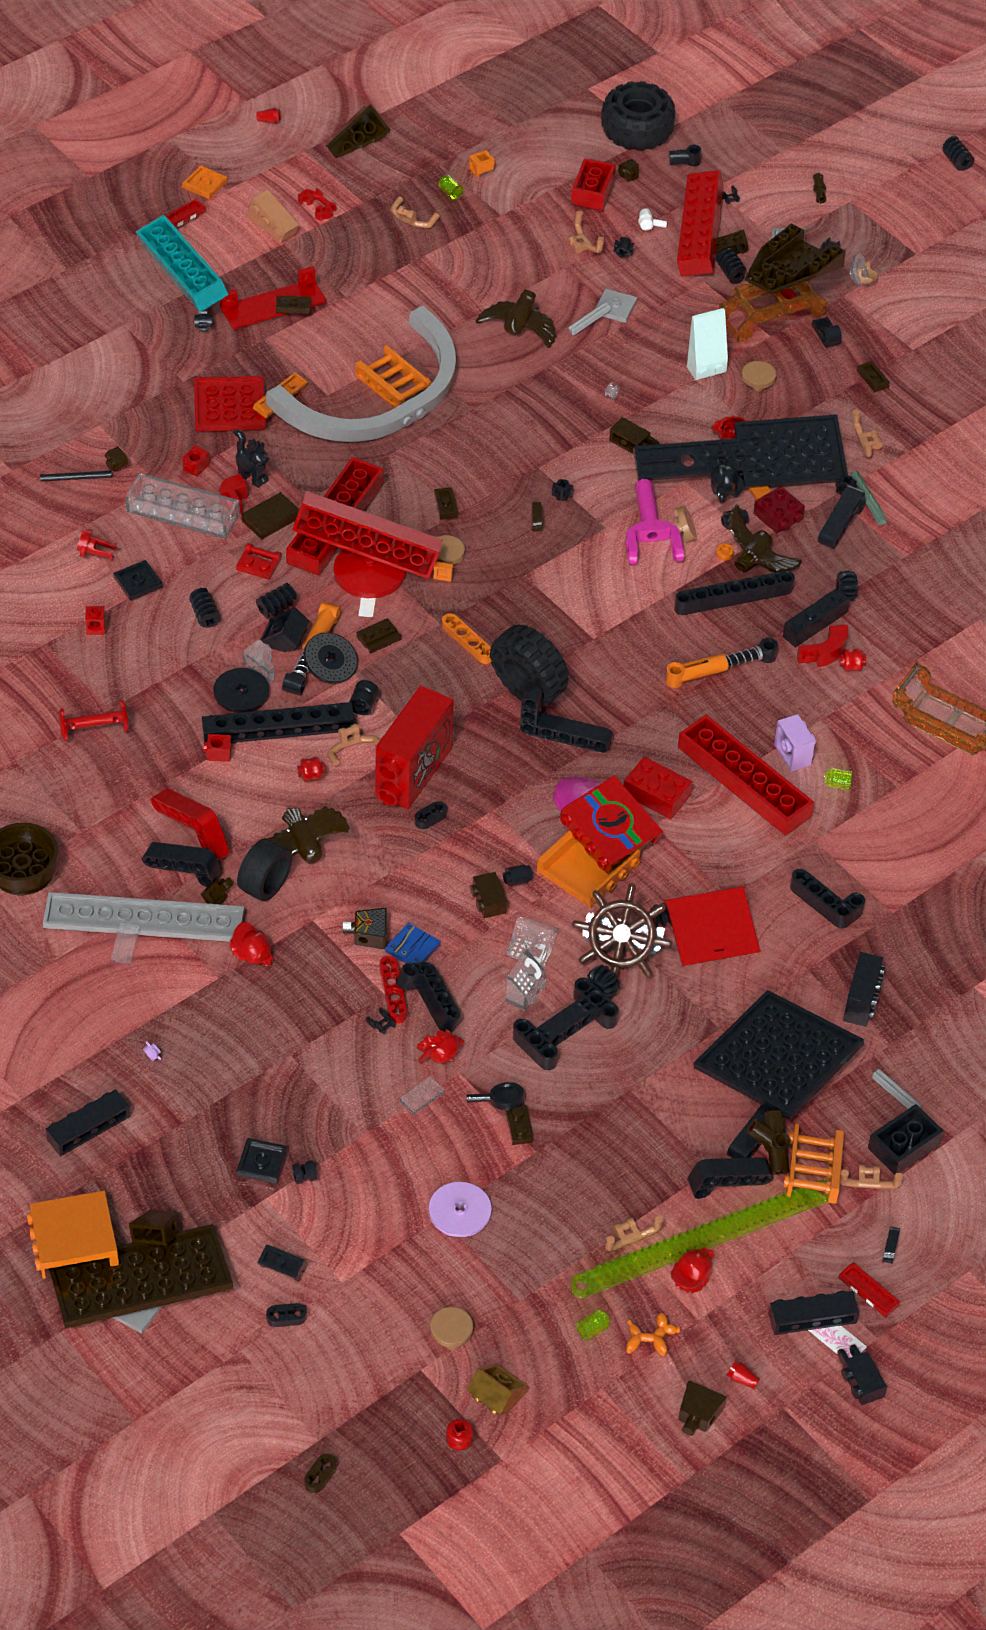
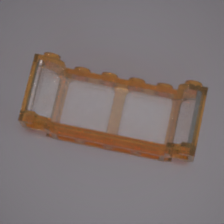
M915 663L894 690L892 700L896 708L900 707L904 712L903 719L905 722L971 755L977 754L981 750L986 751V710L930 683L931 673L929 669Z

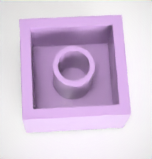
M798 714L778 720L774 746L790 771L810 766L814 756L813 750L816 740L814 735L808 731L805 721H802Z

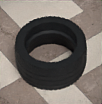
M267 838L256 842L243 859L237 875L238 887L261 901L270 900L280 890L289 875L293 860L291 851Z

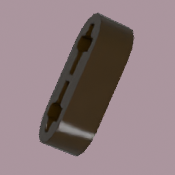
M532 502V531H542L541 502Z
M321 1455L305 1475V1488L308 1492H320L337 1470V1461L333 1455ZM328 1462H330V1463H331V1467H330V1466H327V1467L323 1470V1463H324V1464H327ZM318 1477V1483L312 1485L311 1480L314 1481Z

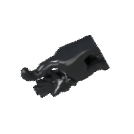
M240 429L233 430V434L239 438L237 454L235 456L238 474L246 480L250 477L251 473L252 485L257 488L263 484L265 485L269 481V477L265 474L266 463L269 461V457L264 450V443L261 442L260 444L259 440L256 442L255 439H250L248 445H246L247 448H245V434Z

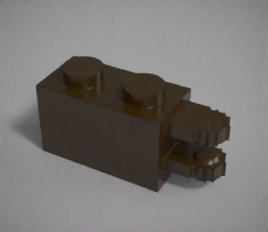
M624 417L610 428L609 441L634 454V446L660 444L659 441L650 436L651 432Z

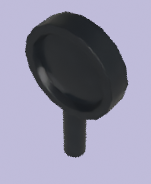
M513 1082L500 1083L494 1086L490 1093L467 1094V1102L491 1101V1105L500 1110H512L514 1107H519L525 1099L523 1088Z

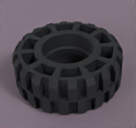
M513 625L495 639L491 645V664L495 669L497 677L510 690L509 692L518 697L520 701L523 700L527 687L531 685L537 686L542 690V707L549 705L566 690L569 682V672L566 668V663L562 659L560 652L554 647V644L541 632L536 631L535 628L528 627L527 625Z

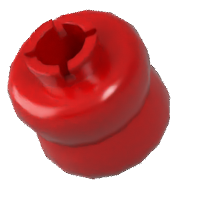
M860 648L853 650L844 649L842 655L839 654V666L842 665L844 671H861L863 665L866 666V661L864 660L866 659V654H863Z
M318 757L302 759L300 766L297 765L298 777H302L304 782L321 780L322 773L325 774L324 762H320Z
M465 1419L452 1420L446 1428V1442L448 1446L457 1451L467 1449L473 1441V1427L471 1423Z

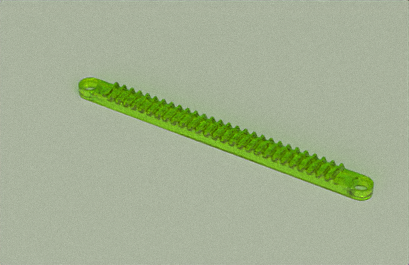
M819 1180L816 1182L826 1183L827 1180ZM799 1187L796 1190L792 1189L791 1197L787 1196L786 1191L780 1196L777 1194L773 1199L770 1197L767 1201L762 1200L759 1204L754 1203L752 1207L747 1206L744 1210L739 1209L737 1213L732 1212L729 1216L726 1214L721 1219L718 1217L714 1222L711 1220L708 1224L703 1223L700 1227L695 1226L693 1230L688 1229L685 1233L680 1232L678 1236L672 1235L670 1239L665 1238L662 1242L657 1241L655 1245L650 1244L647 1248L642 1247L639 1251L636 1249L632 1254L627 1253L624 1257L621 1255L618 1259L613 1258L609 1263L606 1261L601 1266L598 1264L595 1268L572 1278L571 1293L579 1298L590 1296L674 1263L688 1250L704 1247L710 1249L827 1203L829 1194L822 1195L818 1190ZM583 1282L587 1285V1288L580 1290L575 1285Z

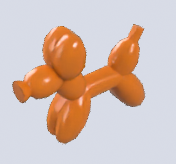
M659 1313L656 1317L658 1328L654 1331V1334L641 1333L639 1327L629 1320L627 1323L630 1326L629 1332L632 1337L627 1342L626 1352L628 1354L633 1353L639 1347L641 1341L653 1342L657 1353L665 1356L667 1354V1346L663 1337L665 1334H680V1326L676 1327L673 1324H667L668 1319L666 1315Z

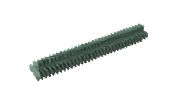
M852 471L850 473L851 477L857 480V488L865 491V503L880 526L887 524L884 512H882L881 507L859 471Z

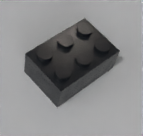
M860 952L847 998L844 1022L867 1027L868 1019H873L886 967L882 965L884 957Z
M915 1104L872 1133L868 1149L895 1175L941 1145L944 1130Z

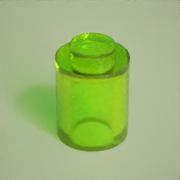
M450 175L443 176L440 179L439 188L451 199L455 200L462 195L463 186Z
M830 768L829 771H825L824 782L827 783V787L849 790L852 771Z
M596 1310L577 1321L575 1325L581 1338L588 1341L607 1330L610 1320L605 1312Z

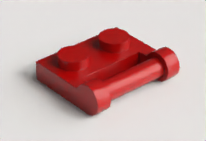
M247 543L242 556L236 564V570L270 580L281 561L282 553L277 551L274 553ZM251 554L272 559V561L252 556Z

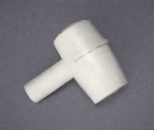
M642 209L639 214V224L644 231L651 230L653 226L663 228L667 226V221L653 219L649 209Z

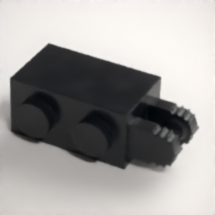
M855 1344L850 1345L849 1350L852 1357L849 1358L843 1348L837 1350V1355L843 1365L841 1370L843 1379L849 1382L852 1395L855 1399H858L861 1406L884 1398L887 1385L868 1351L861 1354Z

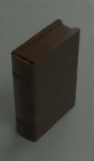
M279 492L242 513L241 519L262 540L294 522L299 508Z

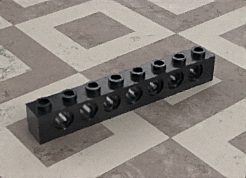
M352 702L202 716L204 742H207L208 734L231 735V743L338 733V729H346L354 724Z

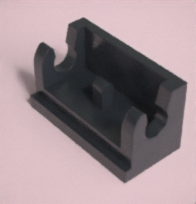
M266 1244L257 1262L261 1267H266L289 1276L297 1282L300 1281L301 1272L305 1273L307 1269L305 1259Z

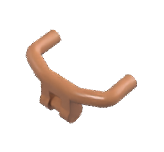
M400 196L391 206V212L397 219L414 227L431 228L440 217L435 212L428 222L417 221L415 211H409L406 207L400 206L404 201Z
M577 211L574 223L577 236L569 237L568 243L574 247L577 253L585 250L600 253L603 249L604 238L598 237L597 245H592L584 235L581 226L583 212Z
M854 410L853 425L865 456L870 457L872 449H880L883 443L879 439L880 436L877 430L867 433L863 432L860 424V411Z
M353 724L349 728L338 729L340 742L328 751L327 756L334 766H338L340 760L335 754L341 749L358 743H374L376 746L380 739L374 735H360L358 725Z
M858 1165V1179L848 1178L849 1172L846 1169L841 1170L840 1184L856 1188L896 1189L900 1187L903 1179L901 1173H896L893 1181H880V1166L875 1165L873 1167ZM865 1175H872V1179L865 1178Z
M656 1216L654 1224L641 1231L637 1228L633 1218L626 1219L624 1223L612 1225L613 1232L618 1240L615 1241L613 1236H608L605 1249L609 1252L615 1251L658 1232L661 1229L663 1217ZM629 1230L630 1234L625 1235L624 1231Z

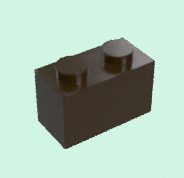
M496 872L474 876L473 885H470V891L472 896H475L477 899L476 907L478 911L482 912L483 918L506 914L507 900Z

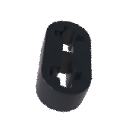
M436 801L419 810L415 814L416 827L427 829L445 819L447 816V805L444 802Z
M890 1226L882 1262L893 1264L900 1228Z
M300 1303L273 1305L266 1311L267 1323L272 1327L301 1325L307 1319L306 1307ZM296 1311L299 1312V1314H300L299 1317H295V1312H296ZM274 1313H278L277 1319H274Z

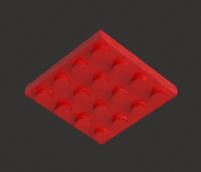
M263 376L194 378L195 432L233 431L235 429L266 430L265 417L253 409L254 404L264 397Z

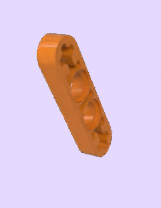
M445 614L442 617V628L480 663H491V647L455 614ZM464 631L466 632V634L459 635L457 634V632ZM470 642H477L478 645H476V646H471V645H469V643H470Z

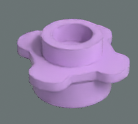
M146 1041L147 1046L143 1050L152 1061L157 1058L162 1060L158 1055L161 1051L154 1043L150 1045Z

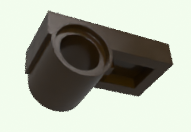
M744 229L717 238L716 255L727 248L734 249L737 254L747 252L748 241Z

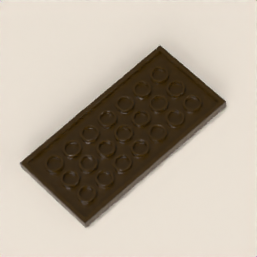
M213 1224L180 1231L166 1246L141 1243L116 1246L119 1262L117 1266L110 1267L109 1258L48 1268L65 1329L233 1289V1282Z

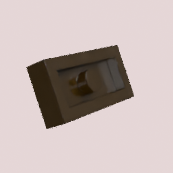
M277 296L276 313L310 314L311 297Z
M873 361L857 366V372L874 392L889 387L890 382Z
M452 487L434 489L440 519L458 518Z
M526 1104L514 1107L512 1110H506L512 1145L533 1143Z

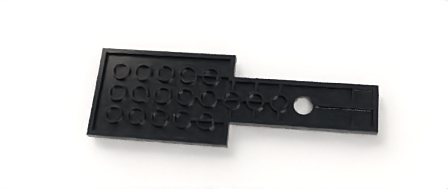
M837 414L735 422L734 431L736 438L645 445L634 446L633 448L638 481L641 479L651 481L712 476L714 468L721 465H729L737 470L738 474L742 473V479L745 482L744 489L830 483L840 480L841 476L848 475ZM689 455L694 459V464L692 466L683 465L681 462L682 456Z

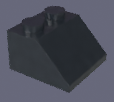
M296 607L270 618L258 644L262 647L282 652L295 650L301 644L300 640L307 631L306 627L309 620Z

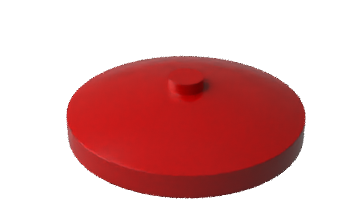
M345 549L337 555L334 561V578L337 584L345 592L359 598L387 596L395 592L403 584L406 577V571Z

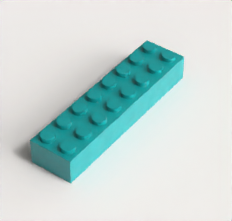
M165 215L136 231L143 248L199 312L228 295L221 278Z

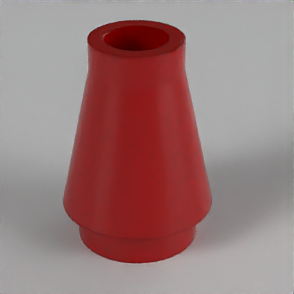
M276 108L257 111V121L277 124V122L281 121V111Z
M735 1361L727 1373L731 1381L754 1389L760 1380L742 1362Z

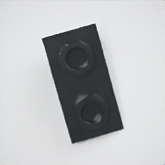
M828 317L812 320V327L825 347L841 344L842 334L839 325H833Z

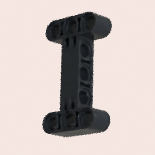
M579 978L575 981L573 993L575 1002L537 1028L524 1018L514 1022V1042L544 1070H553L557 1065L558 1049L555 1046L592 1021L596 1020L606 1029H612L617 1025L618 1007L587 978Z

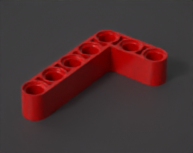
M169 788L151 798V804L157 812L194 829L201 847L211 850L218 861L230 854L218 818L211 808Z

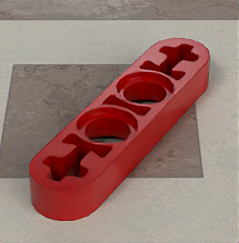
M384 956L380 959L379 970L389 1017L396 1024H400L407 1018L403 989L399 988L396 983L388 984L386 982L390 978L396 980L399 974L398 963L393 956ZM386 964H389L391 966L390 972H388ZM396 994L400 996V999L391 1000L389 997ZM396 1007H398L400 1015H397L395 1013Z

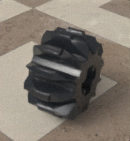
M840 571L837 574L835 586L849 598V601H854L858 593L857 575L853 571Z
M600 964L587 975V978L608 998L616 994L620 989L618 976L608 966Z

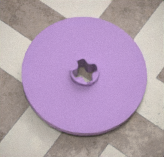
M453 1182L440 1187L432 1195L429 1202V1216L433 1225L444 1234L453 1237H468L477 1234L488 1224L491 1217V1203L487 1194L476 1185L467 1182ZM462 1207L464 1208V1211H462V1210L456 1211V1208H458V1209H461Z

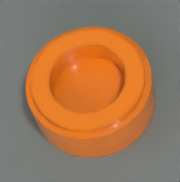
M722 543L716 547V557L723 561L732 559L734 548L730 544Z

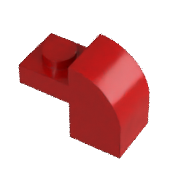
M238 474L225 479L221 483L220 504L221 506L227 505L228 509L232 510L235 516L242 514L241 500L248 498L247 484L242 476Z

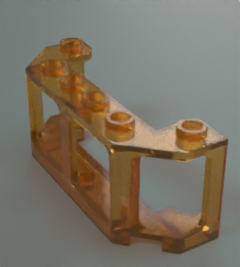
M811 280L792 287L795 291L799 290L801 296L786 299L781 292H777L773 295L778 303L754 309L748 300L770 293L747 283L735 287L732 291L733 296L727 302L723 300L719 304V309H725L726 328L737 342H741L751 337L754 325L809 307H811L810 312L813 316L826 314L828 301L810 286ZM737 304H739L748 317L737 328L736 332L727 319H729L731 312L737 310Z

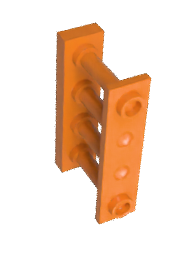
M387 345L384 346V357L372 364L366 365L361 360L355 363V376L393 408L403 404L405 399L421 390L424 391L432 384L429 378L422 375ZM387 362L393 366L380 375L373 371ZM397 372L404 375V377L392 384L385 381V379ZM409 381L415 384L414 387L404 393H399L396 390Z
M795 1123L794 1132H789L790 1144H792L789 1175H785L784 1179L787 1196L791 1197L792 1187L819 1190L829 1194L828 1203L836 1204L840 1185L844 1131L836 1130L835 1137L830 1139L798 1135L799 1124ZM797 1143L829 1147V1150L833 1151L827 1154L797 1149ZM796 1157L828 1162L831 1167L821 1168L795 1164ZM794 1172L825 1176L826 1179H830V1182L822 1183L794 1178Z

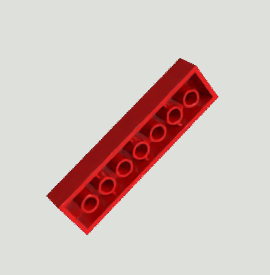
M720 170L694 172L687 175L677 264L681 276L714 272L723 194V181Z
M352 457L324 497L365 511L384 484V468ZM297 533L286 548V564L319 576L338 547Z
M309 491L305 492L292 531L426 579L430 578L443 542L440 538Z
M704 715L679 733L678 748L785 836L812 817L813 800L708 715Z

